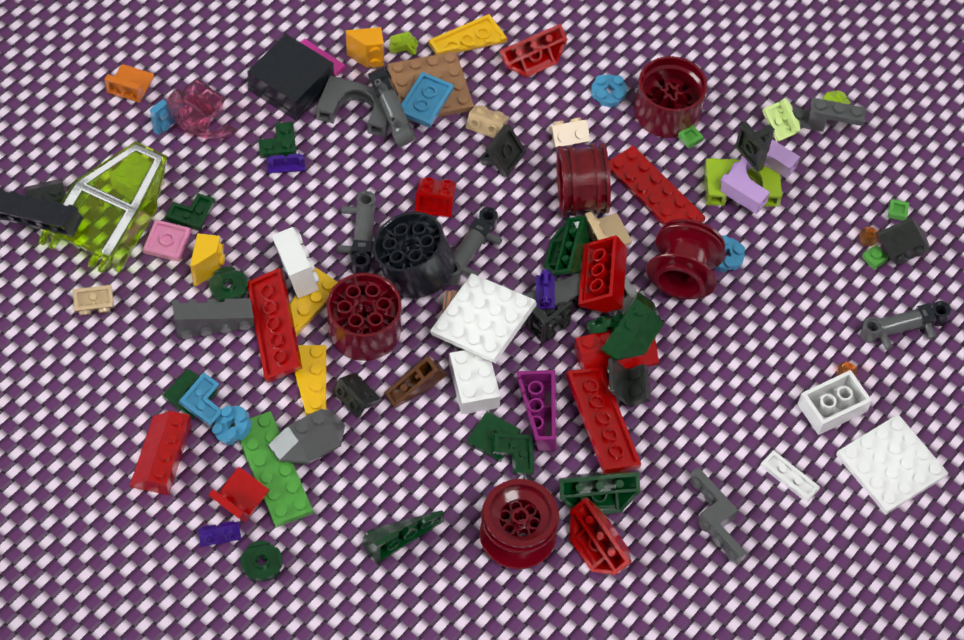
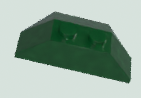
M584 215L567 218L564 222L565 224L550 240L543 268L549 270L552 275L558 276L581 272L583 244L590 243L586 217Z
M637 292L602 346L601 351L616 361L644 355L663 326L654 302L640 292Z
M620 471L605 474L598 472L560 478V499L571 509L584 498H588L604 514L621 513L640 493L639 472Z

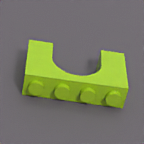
M706 159L704 166L706 205L725 206L727 195L720 191L722 185L720 181L724 174L730 173L733 164L741 159ZM765 166L759 172H756L753 167L746 172L750 179L770 192L767 203L763 207H779L782 199L780 174Z

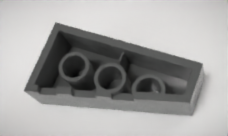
M250 298L225 299L224 302L208 299L207 302L197 303L196 299H188V303H179V300H172L178 339H190L197 336H210L217 333L225 334L231 331H245L255 328Z

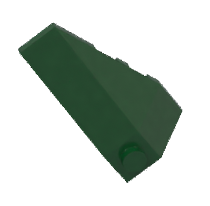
M440 510L380 526L375 530L371 529L363 537V546L376 564L443 523L444 512Z

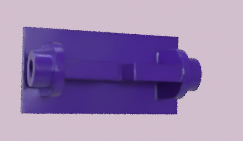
M304 154L271 155V157H267L268 174L305 171Z
M547 269L542 270L540 275H536V306L539 309H555V276H552Z
M232 520L231 522L220 523V527H216L215 524L202 526V528L198 529L201 547L242 540L238 521L234 522Z

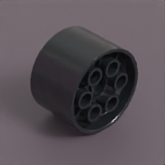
M423 212L402 213L384 223L375 235L373 241L375 259L384 277L396 287L400 296L406 298L426 297L442 289L451 279L455 270V257L440 223L433 216Z

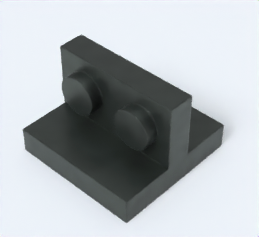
M745 122L740 125L735 147L756 172H759L764 168L775 129L769 124L755 132Z
M504 125L486 147V152L479 160L482 165L496 166L502 176L508 177L527 151L512 127Z

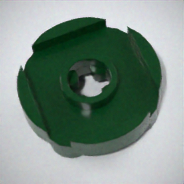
M223 267L214 272L215 275L209 280L210 292L219 302H224L225 299H242L246 296L248 289L246 275L234 267ZM226 282H230V284H233V286L229 288L224 287L226 285Z
M623 313L613 315L612 318L604 315L597 317V319L586 321L588 333L607 332V330L612 328L614 329Z
M253 542L247 547L244 554L242 553L241 555L242 570L250 581H269L280 574L282 554L270 542ZM263 557L267 562L264 565L257 564L256 562L259 561V558Z

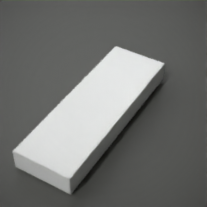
M774 450L760 465L806 503L820 489L819 485Z

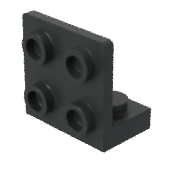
M567 302L549 317L543 309L535 306L528 316L527 329L542 344L547 340H552L557 332L561 329H566L571 324L573 302Z
M609 358L607 371L610 379L608 385L610 393L630 408L651 401L648 366L642 364L626 369L615 359Z

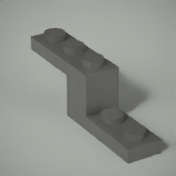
M819 98L812 99L809 110L792 107V112L795 118L798 119L800 128L823 132L827 119L863 126L865 122V107Z
M697 467L692 471L691 484L695 489L700 490L709 504H712L701 512L698 520L699 526L704 532L709 533L716 546L721 547L726 552L727 558L739 566L744 562L747 553L724 528L736 518L738 509L707 475Z

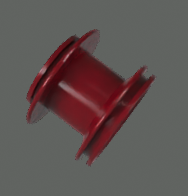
M676 219L665 223L655 239L656 247L661 255L653 257L646 266L649 280L662 292L674 298L687 300L709 296L715 291L717 286L716 276L711 269L722 264L726 255V245L723 237L714 228L696 220Z
M512 479L496 486L485 499L481 510L482 522L479 535L482 547L494 562L510 569H528L542 563L551 554L556 543L559 511L554 497L544 486L528 479ZM511 529L513 532H512V533H508V532L505 531V530ZM526 533L527 536H520V534Z

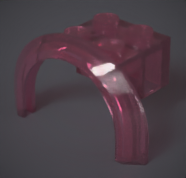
M197 78L189 83L184 91L177 88L167 99L169 113L176 123L190 134L202 138L223 139L237 131V129L229 124L219 130H207L212 118L221 111L226 98Z

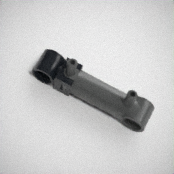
M382 66L370 72L368 77L376 96L381 101L397 145L401 148L417 139L416 134L407 120L397 96L398 91L392 82L393 80L386 66Z
M362 191L358 194L357 207L342 206L341 213L356 214L353 246L338 245V253H352L353 274L370 273L376 198L371 191Z
M483 208L479 213V219L475 218L469 226V232L453 253L455 257V273H453L447 283L448 285L458 284L462 273L468 276L471 274L479 276V272L467 267L482 244L485 245L488 240L497 245L502 243V238L491 233L496 229L498 213L494 208Z
M937 301L933 304L932 308L930 303L917 306L916 310L879 319L869 317L863 323L860 337L867 343L876 342L878 338H881L886 350H890L893 347L889 340V335L918 328L920 331L926 330L929 339L932 340L937 337L933 326L945 325L951 313V307L944 301Z

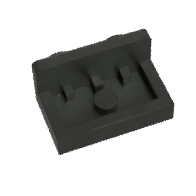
M356 372L341 377L333 390V393L356 417H360L364 409L378 404L381 399Z

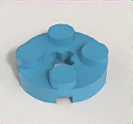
M598 75L592 84L591 95L594 100L599 101L600 105L604 107H616L626 99L627 85L622 76ZM606 89H612V92L608 93Z
M721 235L726 245L725 252H728L731 256L727 255L722 264L714 269L721 272H727V270L735 271L743 264L745 247L737 240Z
M225 406L216 419L212 432L218 440L226 445H234V442L242 441L249 434L252 426L249 412L240 406Z

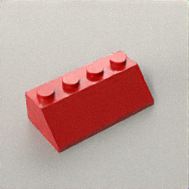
M617 235L583 244L578 302L580 307L604 313L623 309L627 247Z
M613 329L575 339L574 351L581 369L603 367L606 376H609L607 371L609 366L608 359L612 357L601 351V348ZM654 339L644 355L625 358L617 362L626 369L642 364L648 367L658 365L659 358L656 339Z
M168 411L153 416L130 483L131 488L164 495L170 494L192 427L189 414Z

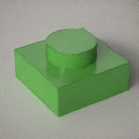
M694 126L678 133V138L688 149L702 142L704 138Z
M891 199L887 218L901 221L906 220L909 202Z
M876 244L864 252L862 258L875 270L886 263L889 256Z

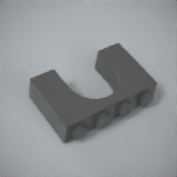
M330 76L316 107V119L334 124L340 108L345 103L354 100L364 101L373 108L368 120V133L385 138L390 123L380 99L375 94L373 86L345 80L341 77Z

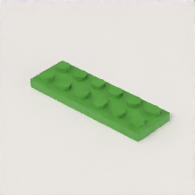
M271 411L250 418L252 421L251 430L246 438L242 441L239 440L254 478L269 489L264 502L275 528L312 515L313 509L294 464L287 461L279 462L268 448V445L280 434Z

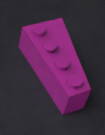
M555 370L516 371L519 389L537 451L557 450V380Z

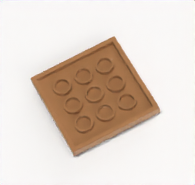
M456 51L387 64L401 104L421 72H424L454 85L453 92L437 117L469 112L474 108Z

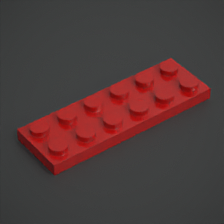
M633 145L609 161L610 173L662 225L676 219H691L702 223L705 221L706 217Z
M278 268L247 282L264 378L268 383L303 369L284 270Z
M603 367L567 371L565 376L603 474L639 469L642 465L615 396L609 391V381Z

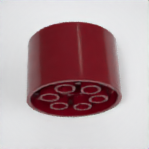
M676 56L660 57L649 62L640 73L636 92L634 114L638 123L649 133L663 138H677L679 132L691 126L696 128L701 119L707 92V80L703 71L693 62Z
M357 273L343 278L332 288L327 300L328 333L333 346L344 356L360 361L375 360L392 351L401 335V297L396 287L382 276L372 273ZM383 319L391 320L392 322L388 323ZM344 322H347V323H346L344 326H342V327L339 325V324H342V323H344Z

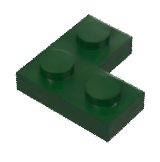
M293 122L275 123L276 138L258 140L260 159L271 157V155L287 156L296 154Z
M197 193L191 207L173 202L165 216L166 220L201 231L216 203L215 198Z
M494 433L492 435L493 455H512L513 475L534 474L532 435Z

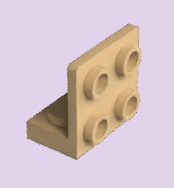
M592 211L585 213L588 235L591 242L617 235L625 246L632 243L617 213L600 219L595 218Z

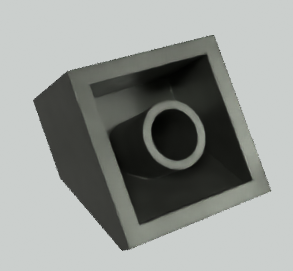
M61 178L25 187L26 194L36 199L44 198L49 202L57 201L63 204L67 198Z
M912 217L877 233L890 259L896 265L905 264L910 259L922 256L931 250L924 230Z

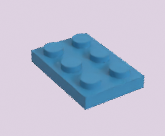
M421 72L401 104L407 119L430 128L453 92L454 85Z

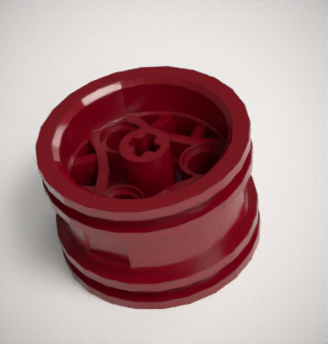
M600 143L599 147L596 144H591L590 148L573 149L571 145H567L566 149H563L562 146H557L556 171L561 215L566 216L567 212H570L571 216H575L576 212L594 211L595 214H600L601 210L605 214L609 213L611 183L609 159L605 143Z

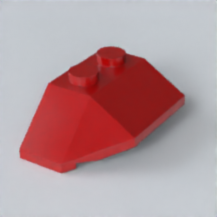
M560 23L506 47L499 52L507 68L527 78L557 64L568 39Z
M584 498L571 509L570 541L591 572L617 575L632 563L629 548L607 516L588 498Z

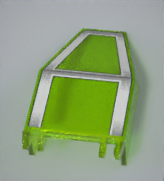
M135 141L74 181L61 204L66 206L71 204L79 209L78 212L84 217L76 233L71 237L43 230L39 238V244L44 245L51 238L49 249L54 250L61 239L93 254L89 260L88 267L93 268L101 257L103 259L98 267L99 272H105L111 264L114 271L119 273L157 210V200L160 195V186L164 178L168 156Z

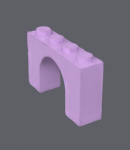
M772 139L764 166L787 179L797 168L800 156ZM742 155L741 160L733 164L730 173H726L722 177L720 191L757 214L767 203L770 192L749 178L746 171L752 168V166Z

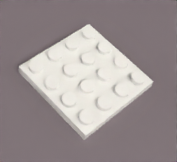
M471 274L430 332L432 336L496 363L537 303L532 298Z
M899 414L836 453L837 457L885 515L948 475L945 468Z

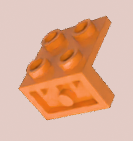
M121 64L115 76L107 74L104 79L107 93L140 103L154 79V74Z

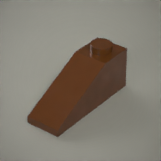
M427 356L385 391L384 394L394 408H397L434 387L447 376V373L437 360Z

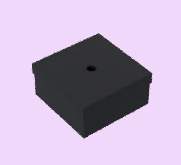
M285 34L247 71V88L253 94L297 121L321 97L329 77H336L334 75V63L288 34Z

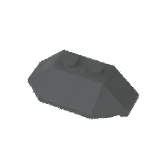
M319 409L288 425L268 445V448L279 462L287 461L309 464L341 447L345 425L334 411Z

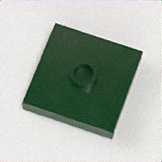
M188 369L162 397L180 412L189 414L190 419L193 420L195 416L179 404L180 399L200 377ZM218 389L208 398L210 401L218 395Z
M486 411L467 439L466 444L501 462L505 455H493L492 435L494 433L520 434L521 429Z

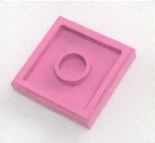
M155 219L143 247V253L179 262L190 237L191 228Z

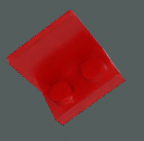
M431 177L420 178L416 192L415 212L451 217L457 183L447 179L440 181L434 180Z
M238 467L219 492L212 489L208 495L238 519L246 523L268 494L269 489L241 467Z

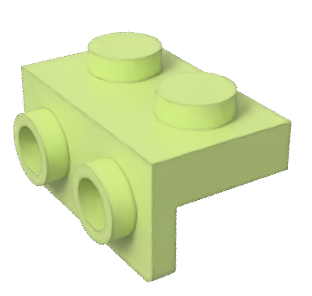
M786 98L762 109L768 125L771 124L775 129L773 136L776 142L789 138L801 131L800 123L792 112V105Z

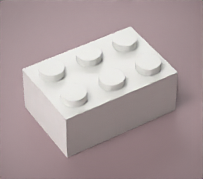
M291 227L272 235L297 298L318 291L317 282L320 280L316 271H314V264L309 257L306 246L303 244L300 233L296 234L294 228Z
M466 350L449 353V367L461 415L500 408L501 396L492 362Z
M849 370L801 393L797 405L817 434L820 435L866 413L872 400L852 371Z

